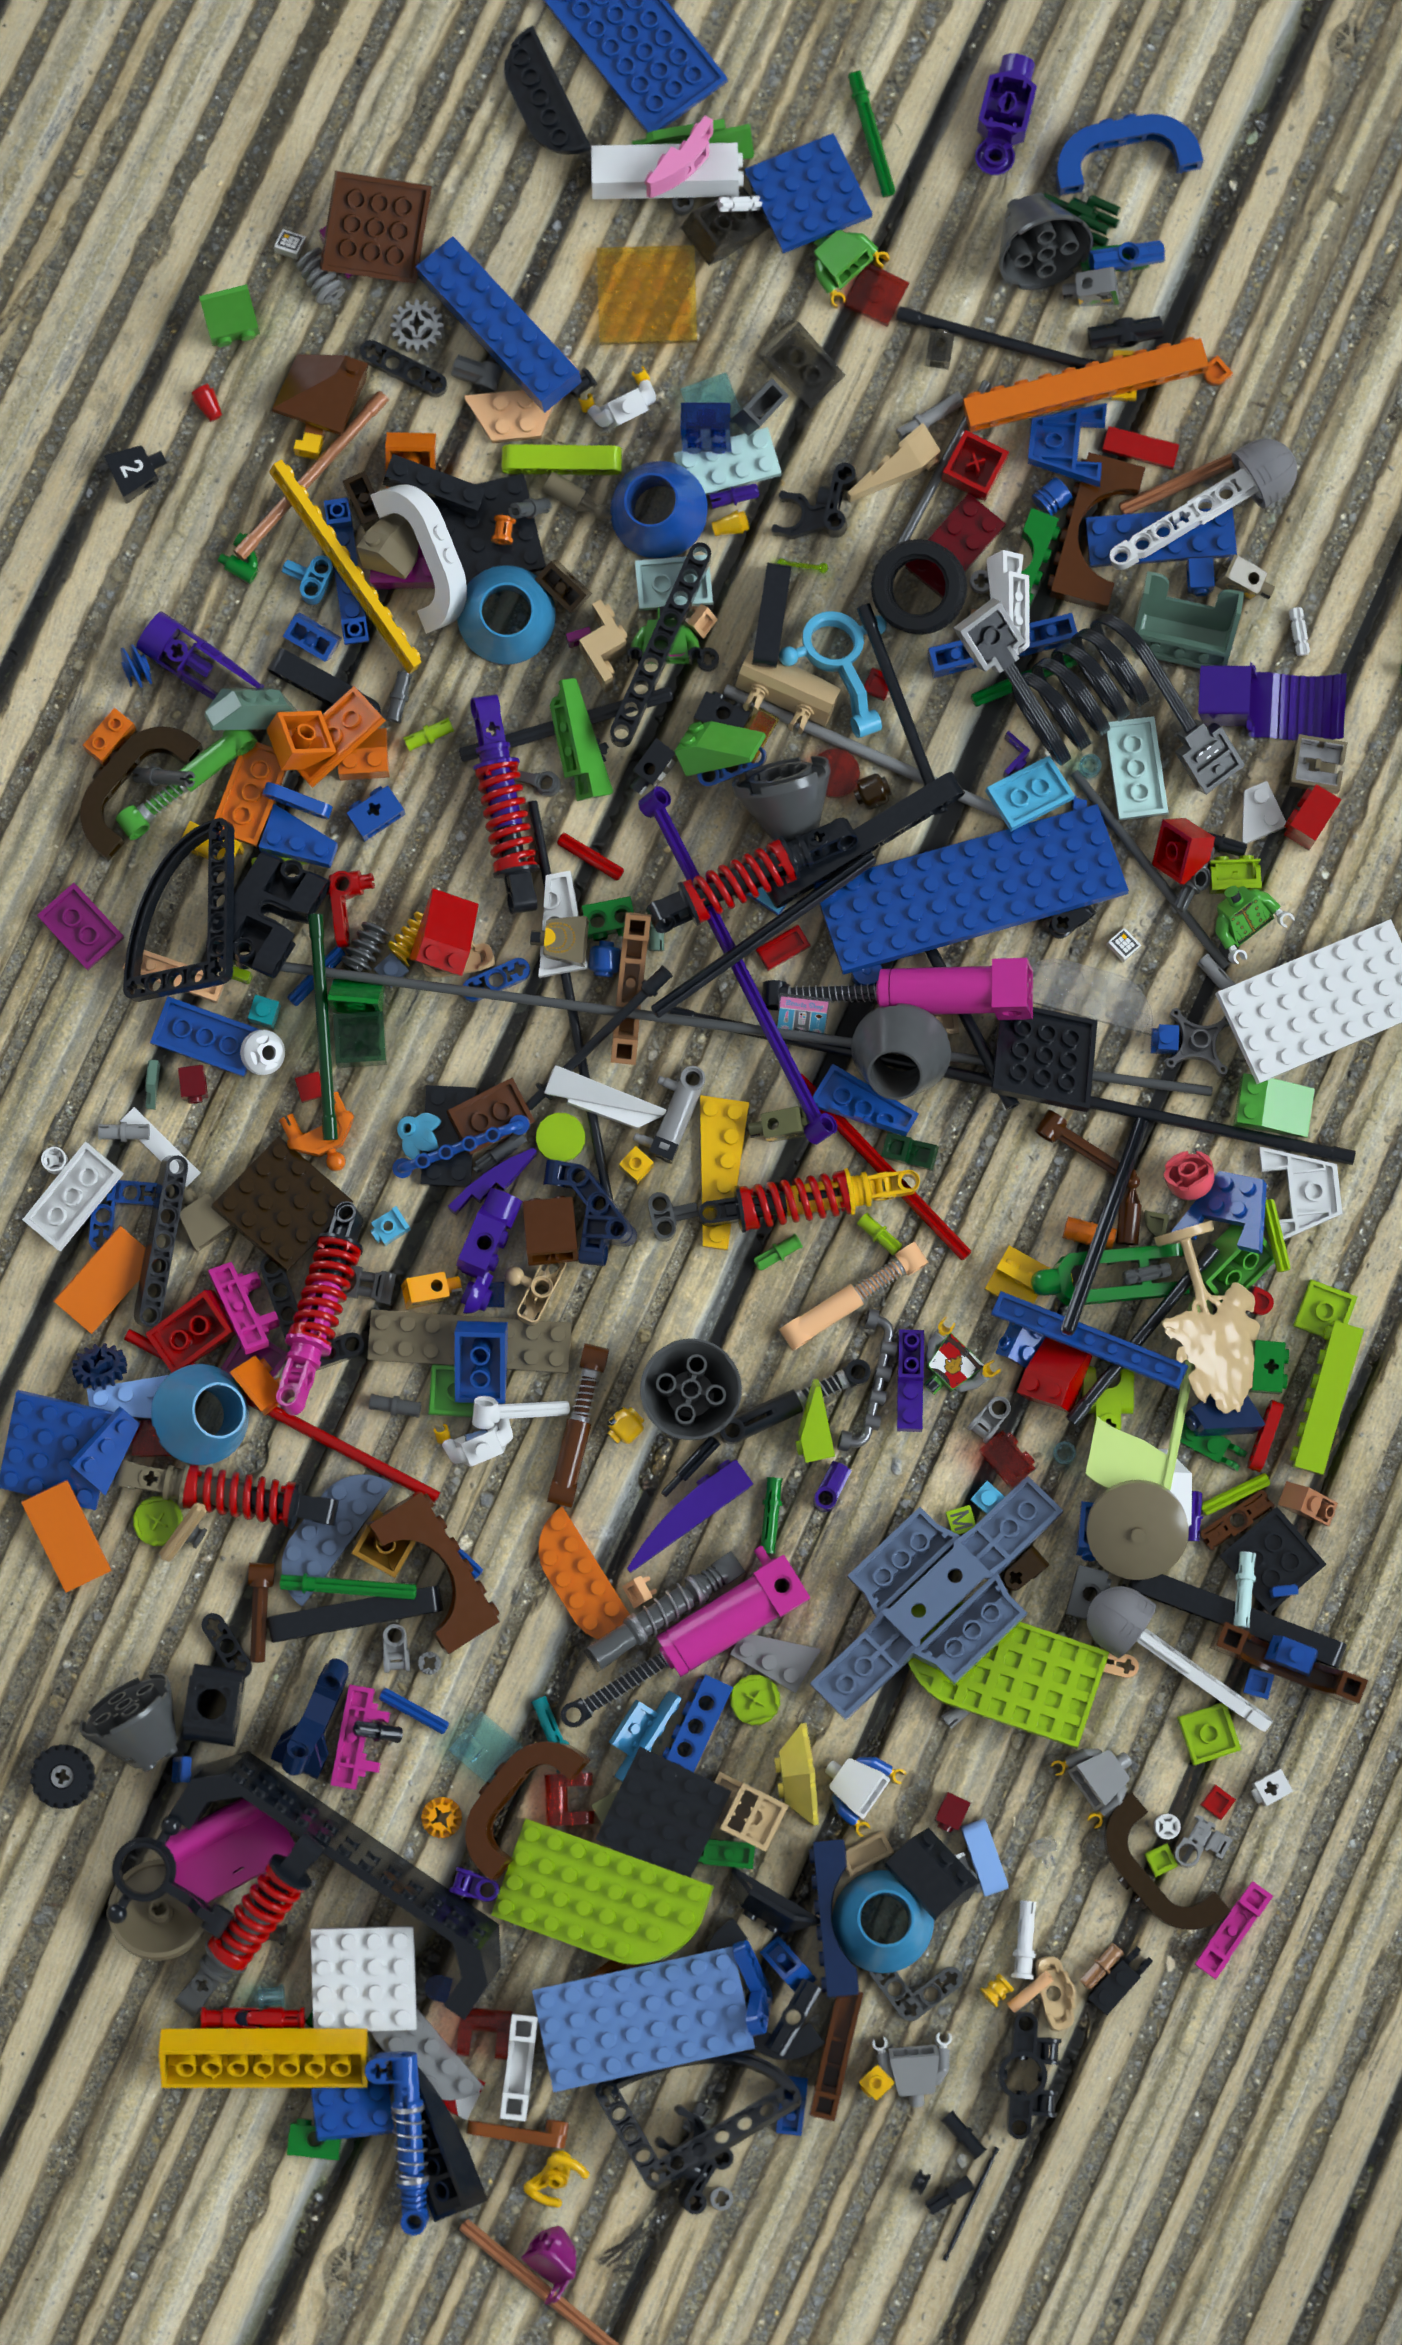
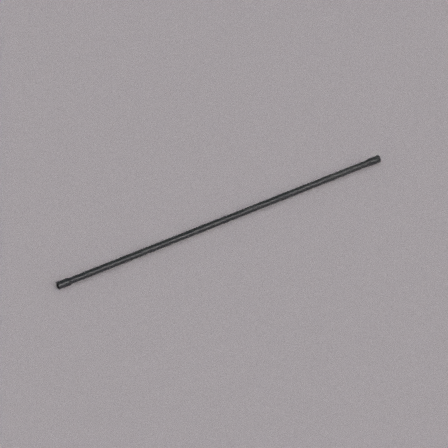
M674 1007L670 1011V1014L749 1024L697 1013L680 1007ZM736 1033L767 1040L766 1036ZM783 1039L785 1044L852 1058L851 1048ZM886 1053L879 1057L888 1066L906 1070L918 1067L910 1057ZM952 1066L948 1067L943 1076L944 1078L991 1087L992 1082L989 1074ZM1091 1096L1090 1109L1133 1118L1141 1117L1147 1121L1322 1157L1353 1165L1355 1159V1150L1325 1146Z

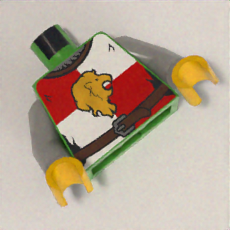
M947 1317L942 1318L938 1324V1329L928 1341L925 1356L928 1363L926 1368L933 1375L924 1383V1386L933 1395L943 1386L951 1392L954 1390L965 1392L977 1389L989 1380L990 1377H994L1001 1371V1369L995 1372L991 1371L990 1364L995 1362L994 1360L984 1365L951 1333L955 1328V1323L950 1328L944 1325Z

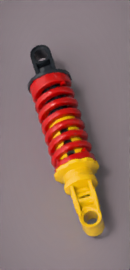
M845 1168L842 1171H835L831 1180L826 1173L820 1174L818 1182L812 1175L806 1177L805 1184H803L799 1177L793 1179L792 1186H790L787 1180H781L779 1192L774 1182L766 1184L765 1192L761 1184H755L752 1189H748L747 1186L739 1187L737 1185L734 1187V1197L704 1202L699 1208L698 1217L699 1221L707 1227L738 1222L741 1232L745 1233L750 1229L760 1228V1217H764L767 1227H772L774 1225V1215L778 1216L781 1225L787 1223V1216H791L793 1222L798 1223L800 1222V1215L805 1214L806 1220L811 1221L814 1218L813 1213L818 1212L821 1219H825L828 1210H831L834 1217L840 1215V1209L841 1212L845 1211L846 1214H851L852 1216L855 1215L856 1207L859 1205L870 1207L872 1201H884L914 1194L919 1187L920 1177L913 1170L882 1172L868 1176L866 1172H861L860 1175L851 1176L848 1168ZM904 1177H911L915 1182V1186L907 1189L903 1187L901 1180ZM707 1208H713L717 1212V1216L713 1220H707L703 1216V1211Z

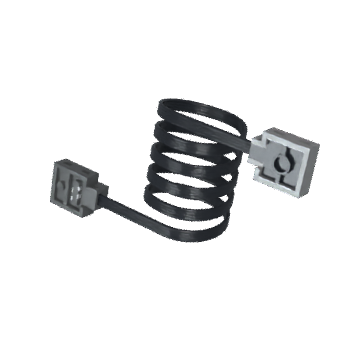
M992 598L953 627L979 669L985 672L990 668L998 673L1004 671L1012 684V693L1018 707L1044 747L1060 766L1071 760V755L1029 686L1038 691L1059 726L1079 751H1083V749L1088 747L1091 741L1072 708L1060 693L1047 682L1043 668L1058 677L1074 705L1098 736L1108 732L1110 725L1088 688L1067 668L1063 654L1068 655L1077 662L1098 697L1117 721L1121 722L1130 715V711L1109 675L1086 652L1082 639L1095 645L1107 667L1134 704L1141 707L1150 699L1147 690L1128 659L1105 637L1101 624L1116 631L1131 645L1182 725L1183 729L1177 733V736L1183 746L1176 750L1175 753L1198 791L1208 794L1245 766L1222 726L1213 722L1206 727L1203 722L1192 718L1146 642L1130 625L1114 615H1100L1091 622L1090 629L1080 630L1072 636L1070 643H1064L1051 653V658L1041 659L1032 667L1031 673L1023 674L1020 673L1014 663L1020 659L1014 649L1025 643V640L1000 601Z

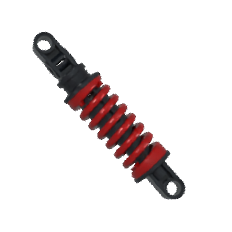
M843 817L813 829L802 836H795V839L791 840V842H786L780 836L777 840L767 844L766 852L762 848L755 849L754 858L746 853L742 856V863L737 859H732L730 861V869L726 865L721 864L718 866V875L713 870H708L705 874L706 881L702 876L697 875L694 877L693 882L691 879L678 882V892L653 901L648 905L646 913L651 915V922L658 933L669 932L673 928L691 920L696 926H699L702 922L711 918L708 907L713 906L715 912L720 915L723 913L721 901L725 900L728 908L733 909L735 908L733 896L736 899L739 898L740 902L744 904L747 902L746 894L751 893L753 898L759 897V888L763 887L766 893L771 892L770 883L775 882L778 887H782L784 885L782 878H785L787 884L795 880L798 881L801 879L800 871L806 867L810 869L814 867V864L852 849L857 844L858 837L848 819Z

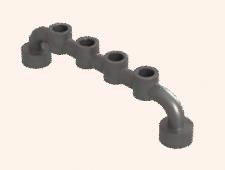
M868 1309L865 1328L875 1330L877 1325L881 1326L884 1330V1336L874 1372V1381L869 1395L862 1433L857 1438H852V1432L842 1430L840 1433L837 1450L848 1452L849 1447L859 1448L864 1446L870 1440L872 1431L879 1430L881 1416L876 1415L878 1405L884 1406L887 1395L886 1391H882L883 1382H889L892 1373V1367L887 1366L889 1356L895 1357L898 1343L893 1342L894 1329L888 1319L880 1316V1311L876 1309Z

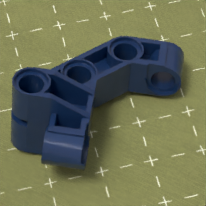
M558 1160L546 1161L543 1185H555L574 1189L586 1205L582 1239L578 1254L580 1264L605 1266L608 1259L609 1245L627 1247L636 1242V1229L629 1223L589 1169L576 1163ZM580 1171H584V1180L580 1183H576V1174ZM600 1199H605V1207L601 1210H596V1202ZM624 1228L623 1233L619 1235V1232Z
M331 1659L325 1664L300 1722L284 1731L273 1749L270 1759L282 1764V1769L290 1775L303 1773L317 1780L328 1756L324 1733L349 1676L348 1665L340 1659Z

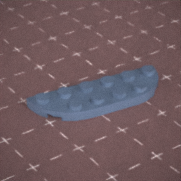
M361 1474L343 1478L331 1485L321 1497L339 1500L335 1525H326L304 1519L284 1549L282 1574L303 1576L304 1573H307V1576L325 1577L393 1484L377 1476ZM288 1590L292 1598L302 1607L314 1593L306 1591L303 1594L302 1591Z

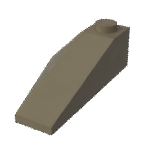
M397 513L382 517L366 532L357 546L363 568L406 579L418 559L419 543L414 530L408 520Z

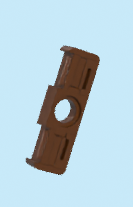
M1260 1490L1200 1532V1537L1207 1548L1211 1551L1215 1550L1213 1546L1217 1547L1230 1538V1535L1234 1537L1253 1524L1257 1518L1268 1512V1508L1273 1510L1275 1506L1268 1499L1266 1492ZM1234 1513L1241 1514L1244 1518V1523L1239 1528L1233 1527L1230 1523V1517Z

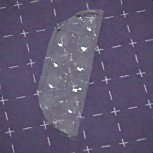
M1046 959L1031 965L1033 970V1004L1098 1020L1102 1023L1146 1035L1152 1034L1153 1014L1151 1006L1142 990L1128 978L1063 959Z

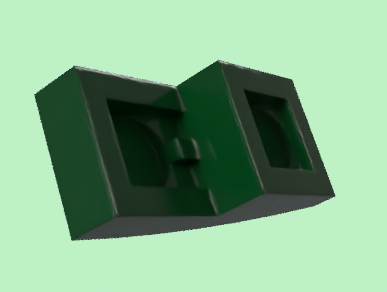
M887 1132L881 1156L892 1161L933 1171L939 1147L934 1144L913 1140L911 1137Z

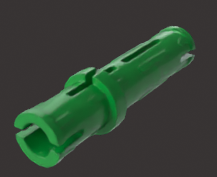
M767 1477L765 1499H762L764 1515L761 1546L764 1547L767 1554H776L779 1507H782L783 1502L780 1501L783 1479Z

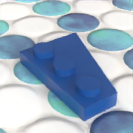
M273 804L259 844L261 852L266 851L273 855L330 869L338 848L337 842Z

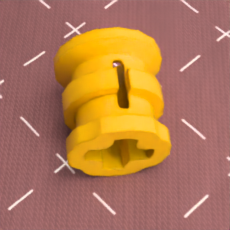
M1000 1973L996 1975L994 1981L990 1980L987 1983L988 1987L986 1989L982 1987L979 1989L987 2001L995 2008L998 2007L1000 1999L1003 2001L1006 1998V1994L1014 1990Z

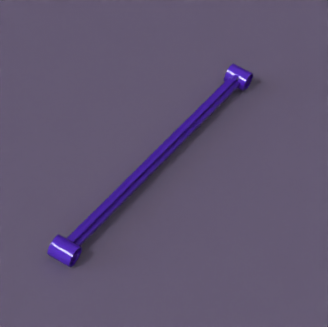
M657 786L639 800V809L646 817H655L686 880L691 879L693 882L694 877L699 875L666 810V807L671 803L670 794L663 787ZM710 906L708 909L711 918L707 921L725 954L735 947V944L721 916L715 912L713 906ZM741 959L731 969L810 1122L804 1127V1134L808 1141L817 1145L837 1131V1123L830 1114L820 1113L743 959Z

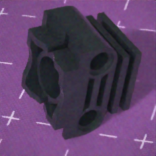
M194 1664L192 1675L189 1677L182 1726H184L183 1740L235 1747L246 1685L245 1670ZM219 1690L226 1698L227 1706L225 1712L216 1719H208L201 1710V1702L207 1693Z

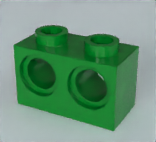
M631 896L583 905V916H587L589 919L588 939L593 938L594 941H601L607 939L608 935L618 933V936H623L624 923L617 922L615 916L619 912L634 913ZM595 917H601L605 923L602 927L595 928L591 925V920Z

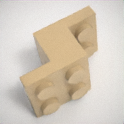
M600 599L592 604L593 617L600 628L581 638L579 645L580 653L606 693L613 689V680L615 679L613 675L615 671L610 662L626 653V644H628L626 638L628 636L621 624L616 625L613 618L615 614L610 605H604Z
M719 1772L715 1783L732 1792L715 1827L766 1852L789 1805Z

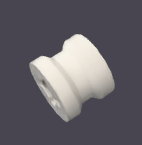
M1172 1814L1158 1816L1153 1825L1155 1834L1161 1839H1173L1178 1835L1181 1827L1180 1821Z

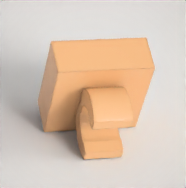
M700 604L699 607L693 606L691 608L694 614L690 619L686 617L685 622L697 636L704 639L718 619L707 606Z
M639 1576L622 1586L634 1609L652 1599V1595L657 1592L656 1588L649 1591L646 1582L651 1580L650 1577L642 1578V1576Z

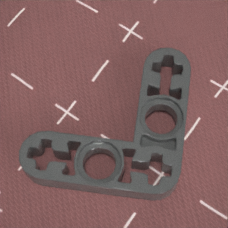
M947 1967L912 1993L897 1972H893L895 1977L888 1979L882 1986L880 1980L884 1979L880 1973L874 1974L868 1971L900 2016L907 2021H915L958 1989L963 1981V1976L957 1968ZM947 1972L951 1974L957 1973L958 1976L955 1979L957 1983L954 1986L951 1983L944 1986L948 1991L943 1994L941 1988L934 1981L939 1978L940 1983L947 1979L945 1975ZM893 1981L899 1982L902 1986V1992L898 1996H891L888 1993V1985ZM932 1986L937 1989L938 1997L936 2000L929 2002L924 1998L923 1992L927 1987ZM907 1992L910 1995V1998L906 1999L910 2005H917L915 2009L916 2015L913 2017L910 2014L907 2016L904 2014L906 2007L902 2002L899 2006L895 2003V2001L902 1999Z

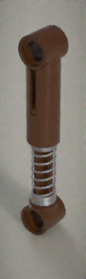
M584 1344L579 1365L582 1368L580 1375L582 1378L579 1379L581 1384L577 1386L579 1392L576 1393L577 1399L574 1400L576 1402V1405L573 1406L574 1412L571 1413L570 1419L566 1421L556 1469L548 1494V1503L572 1508L591 1429L588 1415H591L589 1411L590 1408H593L591 1403L594 1402L593 1395H596L594 1390L598 1388L596 1382H599L600 1374L605 1371L609 1355L608 1348Z

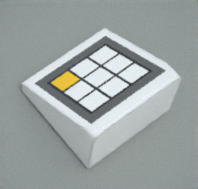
M283 229L275 243V253L298 260L306 236Z
M1125 928L1106 944L1123 963L1141 947V944Z

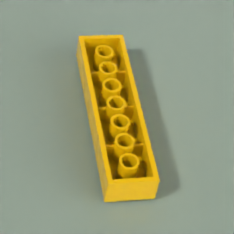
M367 2028L161 2029L159 2043L161 2088H368V2079L365 2075V2067L369 2062Z

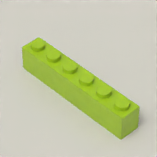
M1338 1321L1332 1322L1331 1326L1327 1325L1323 1337L1324 1340H1327L1324 1350L1320 1349L1316 1362L1320 1364L1318 1374H1313L1310 1388H1313L1311 1398H1306L1303 1412H1306L1305 1421H1300L1296 1436L1300 1437L1297 1447H1292L1289 1458L1290 1461H1293L1292 1467L1324 1475L1364 1329Z

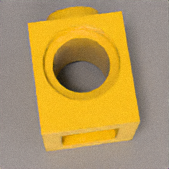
M636 1146L619 1163V1169L637 1185L654 1167V1162Z

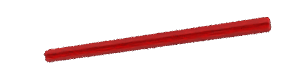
M801 1073L813 1097L817 1088ZM819 1109L821 1114L828 1113L835 1119L837 1131L877 1173L896 1172L844 1117ZM904 1179L901 1180L903 1187L911 1188ZM916 1192L912 1195L901 1197L960 1260H965L971 1254V1250Z

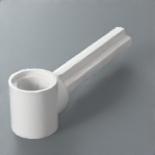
M479 1396L474 1399L472 1424L480 1429H490L495 1426V1423L499 1422V1419L567 1416L570 1413V1405L568 1401L498 1404L492 1397Z

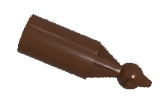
M1136 1170L1131 1172L1127 1184L1128 1191L1119 1206L1116 1243L1121 1245L1137 1246L1139 1243L1142 1205L1136 1191L1140 1185V1179L1137 1176Z

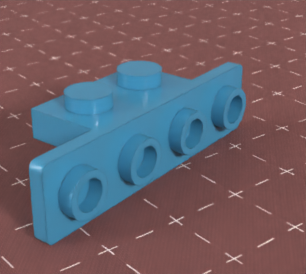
M668 1691L656 1711L638 1700L634 1701L609 1741L610 1744L627 1754L615 1774L617 1779L623 1782L639 1747L651 1752L653 1743L664 1732L665 1724L671 1715L675 1714L678 1710L681 1697Z

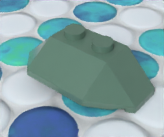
M269 687L222 688L205 711L204 716L212 730L267 729L277 712H296L297 709L277 689Z

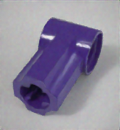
M832 1461L813 1498V1504L817 1510L821 1512L832 1510L852 1472L851 1469L839 1462ZM822 1493L829 1494L832 1498V1503L822 1505L818 1500V1496Z

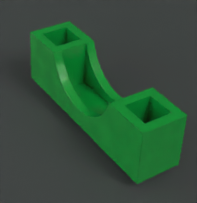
M1031 508L1021 535L1028 543L1032 552L1031 563L1021 572V574L1029 575V607L1034 597V594L1030 593L1033 585H1039L1043 572L1039 571L1042 562L1047 564L1052 552L1048 548L1051 540L1056 542L1061 527L1057 526L1059 518Z

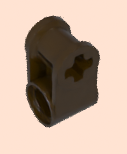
M1032 1546L1017 1559V1562L1004 1572L1002 1582L1007 1590L1017 1591L1031 1579L1037 1577L1050 1564ZM1010 1573L1012 1575H1019L1017 1580L1019 1585L1016 1582L1013 1584L1009 1582L1011 1579Z

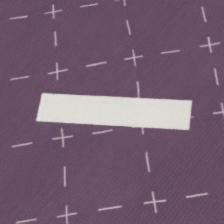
M135 1107L120 1120V1122H127V1124L150 1125V1139L139 1140L161 1162L167 1156L184 1157ZM172 1160L170 1171L175 1174L179 1169V1164L176 1160ZM188 1160L186 1187L201 1173Z

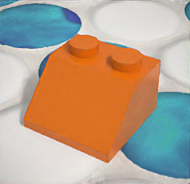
M387 432L385 444L386 471L393 454L436 470V433Z
M321 711L277 712L266 729L281 770H303L336 753Z
M386 728L376 729L338 764L340 781L390 777Z
M254 1356L234 1368L230 1373L260 1411L267 1415L279 1405L276 1394L281 1379L278 1377L275 1380L269 1372L272 1370V1367L264 1358L259 1360Z

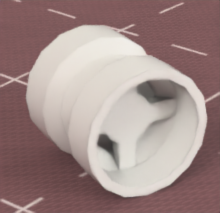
M58 1147L47 1148L41 1156L42 1165L53 1175H59L69 1162L68 1156Z

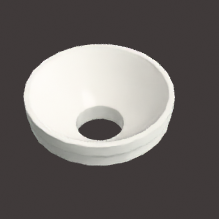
M256 1030L245 1037L241 1045L240 1056L247 1070L257 1075H267L275 1072L282 1065L285 1058V1047L280 1037L274 1032ZM267 1045H270L274 1050V1055L270 1060H266L262 1056V1050Z

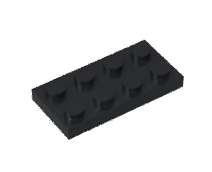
M426 1085L425 1113L436 1115L442 1121L432 1131L437 1139L439 1148L445 1144L452 1145L461 1141L446 1111L475 1097V1087ZM465 1150L455 1154L448 1160L441 1159L431 1163L430 1166L421 1169V1185L468 1187L471 1184L473 1154L468 1156ZM422 1151V1153H431V1152H433V1151H429V1152H427V1151Z

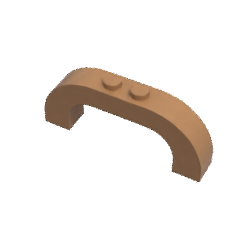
M626 912L616 998L617 1007H624L641 990L649 941L650 914ZM626 1018L613 1031L611 1063L636 1065L639 1019Z

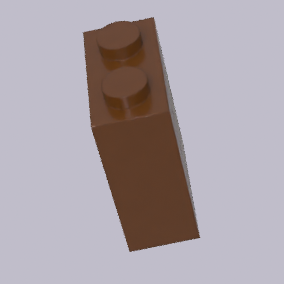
M556 1196L551 1199L533 1198L529 1201H523L528 1266L579 1261L573 1197Z

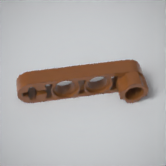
M546 2119L545 2131L468 2120L466 2133L565 2149L569 2123Z

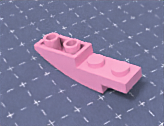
M704 116L700 123H696L693 126L690 137L687 141L684 140L681 143L679 150L671 146L666 154L661 155L656 169L653 172L650 171L645 179L647 197L652 198L673 189L689 178L709 157V139L713 135V119Z

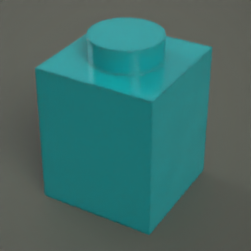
M255 995L248 1015L249 1022L274 1030L281 1009L280 1002Z

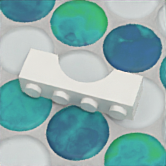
M512 2014L500 2114L501 2119L526 2121L538 2016Z

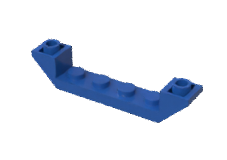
M348 497L324 501L327 526L330 525L334 529L337 536L336 539L341 546L343 545L348 549L351 556L350 559L354 565L359 566ZM334 567L344 645L369 642L366 613Z

